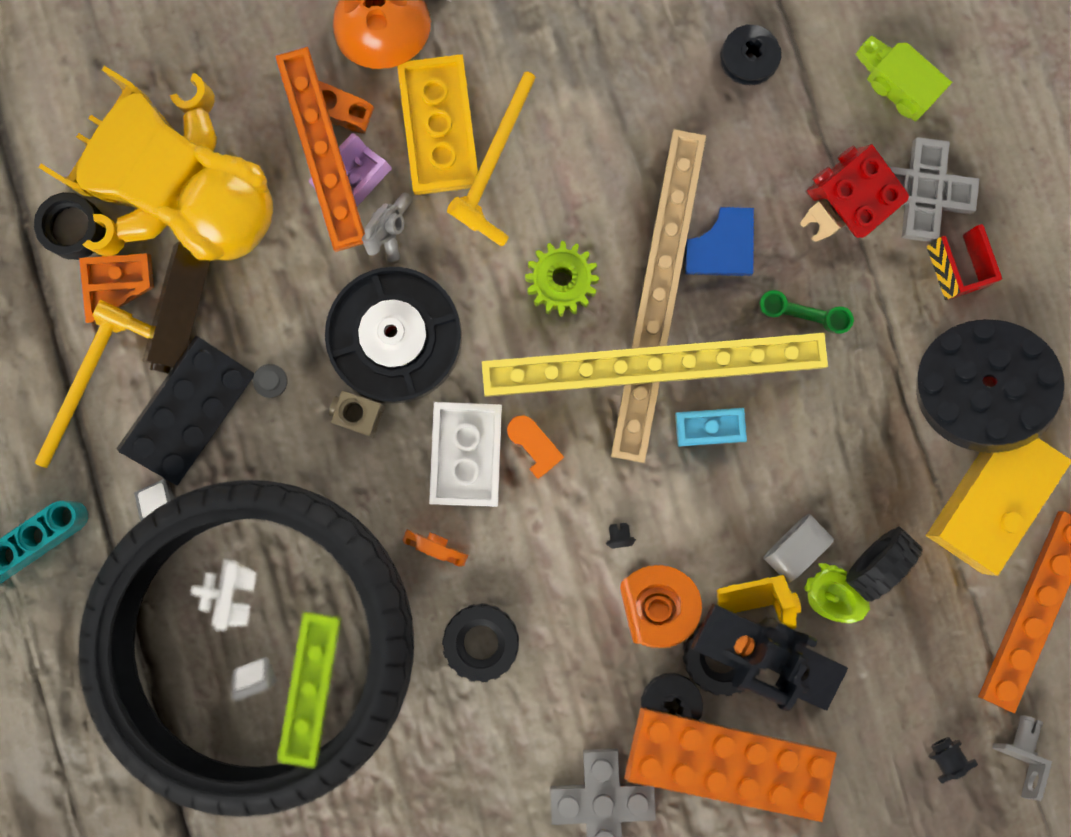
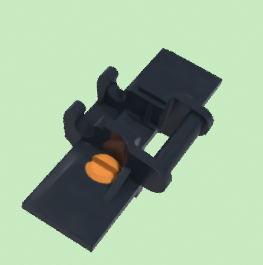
M714 603L691 646L693 650L736 669L732 678V686L741 691L747 689L777 703V706L784 711L791 710L798 698L827 711L848 667L807 648V645L814 648L817 645V640L806 633L797 632L787 627L785 623L770 617H765L757 624ZM758 668L763 670L768 668L780 674L775 684L776 687L753 677Z

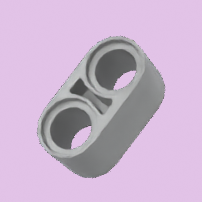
M807 514L766 553L764 560L779 575H784L786 582L789 584L796 580L833 543L834 538L811 514Z

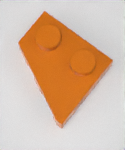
M151 254L79 258L86 323H95L92 315L100 299L121 308L154 288Z

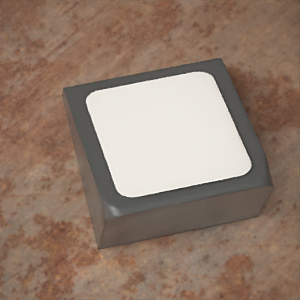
M166 479L134 492L140 520L175 498Z

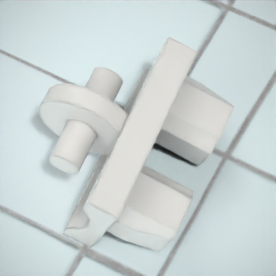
M223 559L218 588H215L217 574L206 573L204 585L192 586L191 594L201 596L199 606L201 611H210L212 599L216 598L212 625H214L216 630L226 631L227 625L242 626L248 624L250 605L231 601L234 589L253 591L256 571L238 566L235 560Z

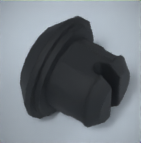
M620 523V530H618L617 524L610 525V540L606 542V545L611 549L629 547L635 543L636 539L630 536V529L627 523Z

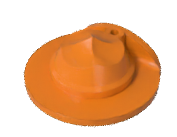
M652 565L636 570L622 581L620 590L630 634L634 643L653 648L671 647L686 640L697 628L702 614L701 595L695 583L682 571L669 566Z

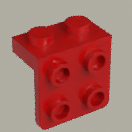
M873 144L857 149L855 146H852L845 150L837 158L840 162L832 169L827 167L819 172L812 179L814 184L806 190L813 201L827 199L856 238L866 237L906 203L909 198L908 192Z

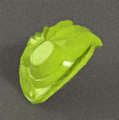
M818 563L821 571L816 573L815 577L807 578L804 586L812 609L821 616L835 622L851 624L863 620L870 610L869 601H866L846 582L847 571L836 565Z

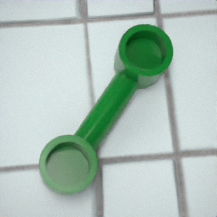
M778 290L764 293L759 301L760 311L766 317L774 318L784 314L823 324V327L828 332L834 334L849 331L854 322L852 312L846 307H833L824 311L788 302L786 296Z

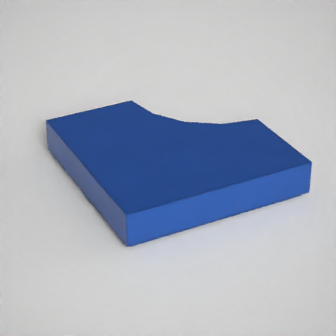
M720 207L717 221L710 231L700 237L687 239L685 246V275L752 276L754 208Z

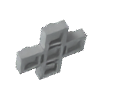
M916 137L912 141L910 168L889 167L909 195L908 201L903 204L905 212L902 238L933 242L940 235L942 211L973 214L976 211L979 178L946 174L950 145L948 141Z
M617 749L583 750L584 785L550 786L552 825L586 823L587 837H622L621 822L656 821L654 787L637 783H619Z

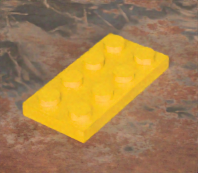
M463 54L412 60L398 65L414 195L471 188L478 173Z

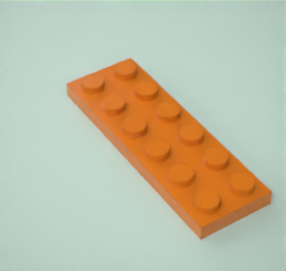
M640 708L624 778L632 783L822 822L837 753L829 749Z

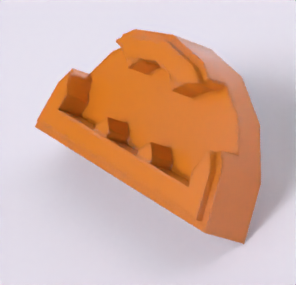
M406 529L402 539L404 544L415 547L416 550L444 562L448 561L459 567L465 565L469 556L446 546L448 539L429 532L428 537Z

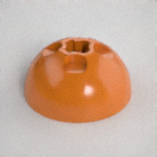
M338 0L333 15L334 37L341 52L352 62L372 69L392 68L409 61L424 47L431 30L430 13L424 0Z

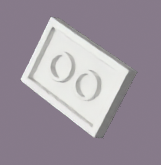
M434 402L429 504L498 507L502 405Z

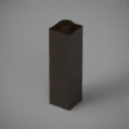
M180 241L173 245L142 359L144 362L151 363L150 370L165 374L170 373L187 349L210 264L209 260L196 259Z

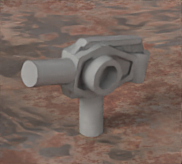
M403 192L393 205L384 203L372 214L369 223L365 227V235L362 237L367 254H377L380 251V246L384 244L387 261L393 262L400 259L396 235L403 231L404 218L402 214L413 201L410 194Z

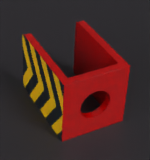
M983 224L977 225L963 234V239L979 282L963 286L946 236L939 237L927 246L945 301L987 288L1003 280Z

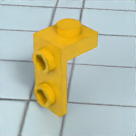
M784 575L767 577L757 581L729 585L717 589V605L737 613L773 605L779 621L785 623L791 629L797 628V614L801 613V604L797 593H791Z

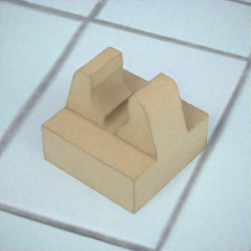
M826 199L819 201L811 207L801 221L802 227H806L811 222H818L820 225L819 232L811 238L814 242L835 234L845 226V223Z

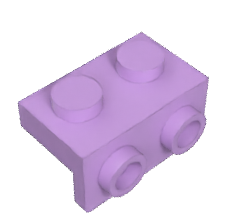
M352 133L340 145L339 149L358 207L391 171L392 167L386 160L366 147L357 135ZM311 177V178L309 179V184L315 189L314 183H313V180H312V177Z

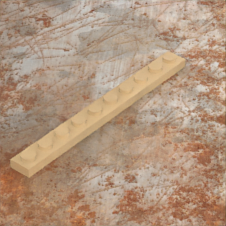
M673 129L631 349L667 346L706 135ZM660 382L624 385L610 457L645 463Z

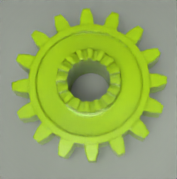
M561 241L559 249H555L551 243H548L546 254L540 250L536 251L538 262H528V268L533 273L525 274V281L533 283V285L527 288L528 295H537L534 304L536 307L542 303L546 305L545 313L547 314L552 309L558 310L559 317H563L564 310L570 309L573 315L577 314V305L580 304L585 308L588 306L587 295L595 297L597 290L590 285L599 282V276L591 275L597 269V264L587 263L590 256L588 251L582 255L578 254L579 244L575 243L570 250L566 249L565 241ZM564 272L570 276L571 282L568 285L559 286L553 281V276Z

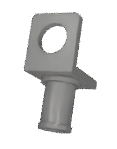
M1020 715L1013 744L993 743L992 749L1029 763L1021 796L1025 799L1041 801L1052 761L1039 757L1038 753L1035 752L1043 722L1039 720L1035 722V718ZM1039 775L1037 786L1033 790L1034 779Z

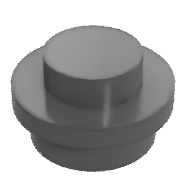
M274 364L261 366L253 376L255 390L266 398L278 397L287 387L288 379L285 371Z

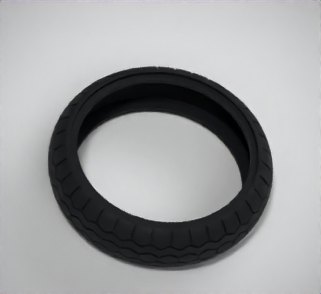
M265 480L222 482L182 494L158 507L137 523L112 550L91 587L83 612L78 645L79 673L85 702L97 731L121 765L142 784L170 801L208 814L233 817L268 815L302 806L326 795L354 775L381 746L399 715L408 691L414 658L413 619L405 587L390 556L371 531L347 510L324 496L290 484ZM242 519L269 521L289 527L312 539L330 553L349 576L360 597L367 619L370 640L369 667L365 686L357 707L344 729L319 749L317 765L314 768L288 763L259 767L240 766L209 758L184 744L169 731L152 709L143 691L135 659V630L143 598L153 578L169 557L182 545L208 529Z

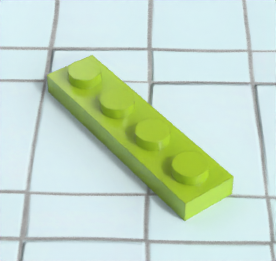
M304 612L302 615L277 762L313 768L317 765L342 617Z

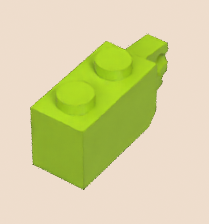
M871 35L855 54L869 70L870 75L867 77V80L871 83L873 90L881 96H886L896 105V109L901 115L911 118L914 122L953 83L908 43H897L892 49Z

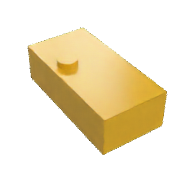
M1039 438L1011 451L998 453L980 452L926 536L981 574L998 576L1071 464V459Z

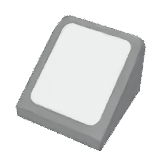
M267 657L234 670L231 694L233 700L236 699L238 701L266 690L275 684L277 680Z

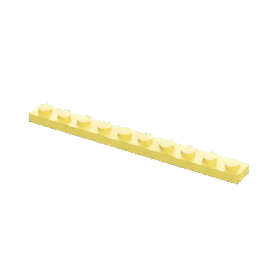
M825 333L482 361L485 397L823 369L828 367Z

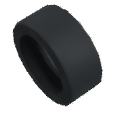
M62 192L52 195L39 206L35 214L34 231L37 240L45 249L64 259L79 260V258L89 257L94 252L85 248L82 244L88 239L92 242H98L104 238L106 227L94 222L93 214L102 213L92 202L76 193ZM78 208L88 217V230L84 237L76 244L70 246L62 245L53 236V223L64 210Z

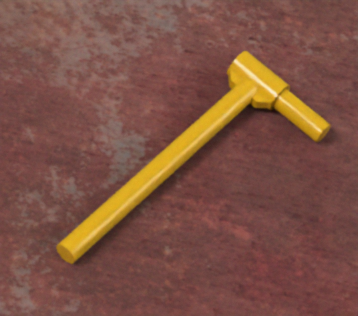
M527 71L521 77L467 196L455 197L447 208V213L473 231L478 230L499 246H503L507 242L508 235L485 219L482 208L478 203L536 79L534 74Z
M101 299L99 300L92 316L96 324L100 326L34 462L35 464L48 468L112 332L117 333L128 329L148 338L151 325L132 317L133 314Z

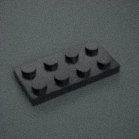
M196 335L116 448L117 451L178 486L251 382L255 373Z

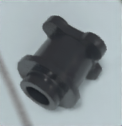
M946 737L931 746L933 752L929 754V758L936 761L943 775L938 777L941 784L965 776L968 771L978 765L975 759L967 760L959 747L961 745L960 740L952 741L950 737Z

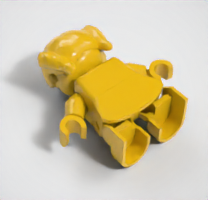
M104 66L102 71L120 86L122 93L102 121L93 115L89 116L88 119L98 126L90 139L80 133L76 136L86 146L68 177H62L43 164H40L38 167L84 196L96 197L113 204L136 208V210L118 217L117 222L105 215L93 214L94 222L106 227V234L98 242H92L88 239L82 245L98 255L113 256L123 249L125 242L154 239L168 225L182 245L199 260H234L253 251L270 227L274 209L272 196L267 187V178L258 164L248 162L241 157L227 154L221 155L214 152L217 136L209 116V112L215 103L212 89L196 73H192L190 81L197 87L196 95L192 99L184 101L177 93L169 95L172 102L185 113L183 116L184 136L175 131L145 93L121 75Z

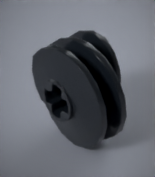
M750 24L737 27L728 34L720 53L721 66L725 74L734 82L745 86L759 85L769 80L779 67L782 58L781 47L773 34L759 25ZM750 53L754 54L752 58L748 57Z
M664 673L653 678L644 688L641 697V708L700 720L703 714V699L699 689L689 678L677 673ZM675 697L679 708H672L668 713L664 703L666 701L672 702Z

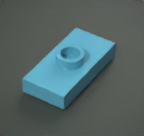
M744 408L675 413L678 447L747 442Z

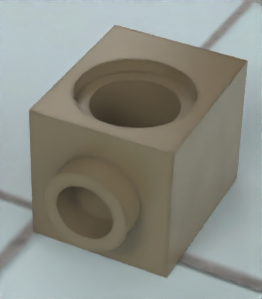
M342 390L340 397L335 396L331 403L329 415L332 416V420L330 423L374 438L385 406ZM353 405H361L363 408L362 418L357 422H350L347 418L348 409Z

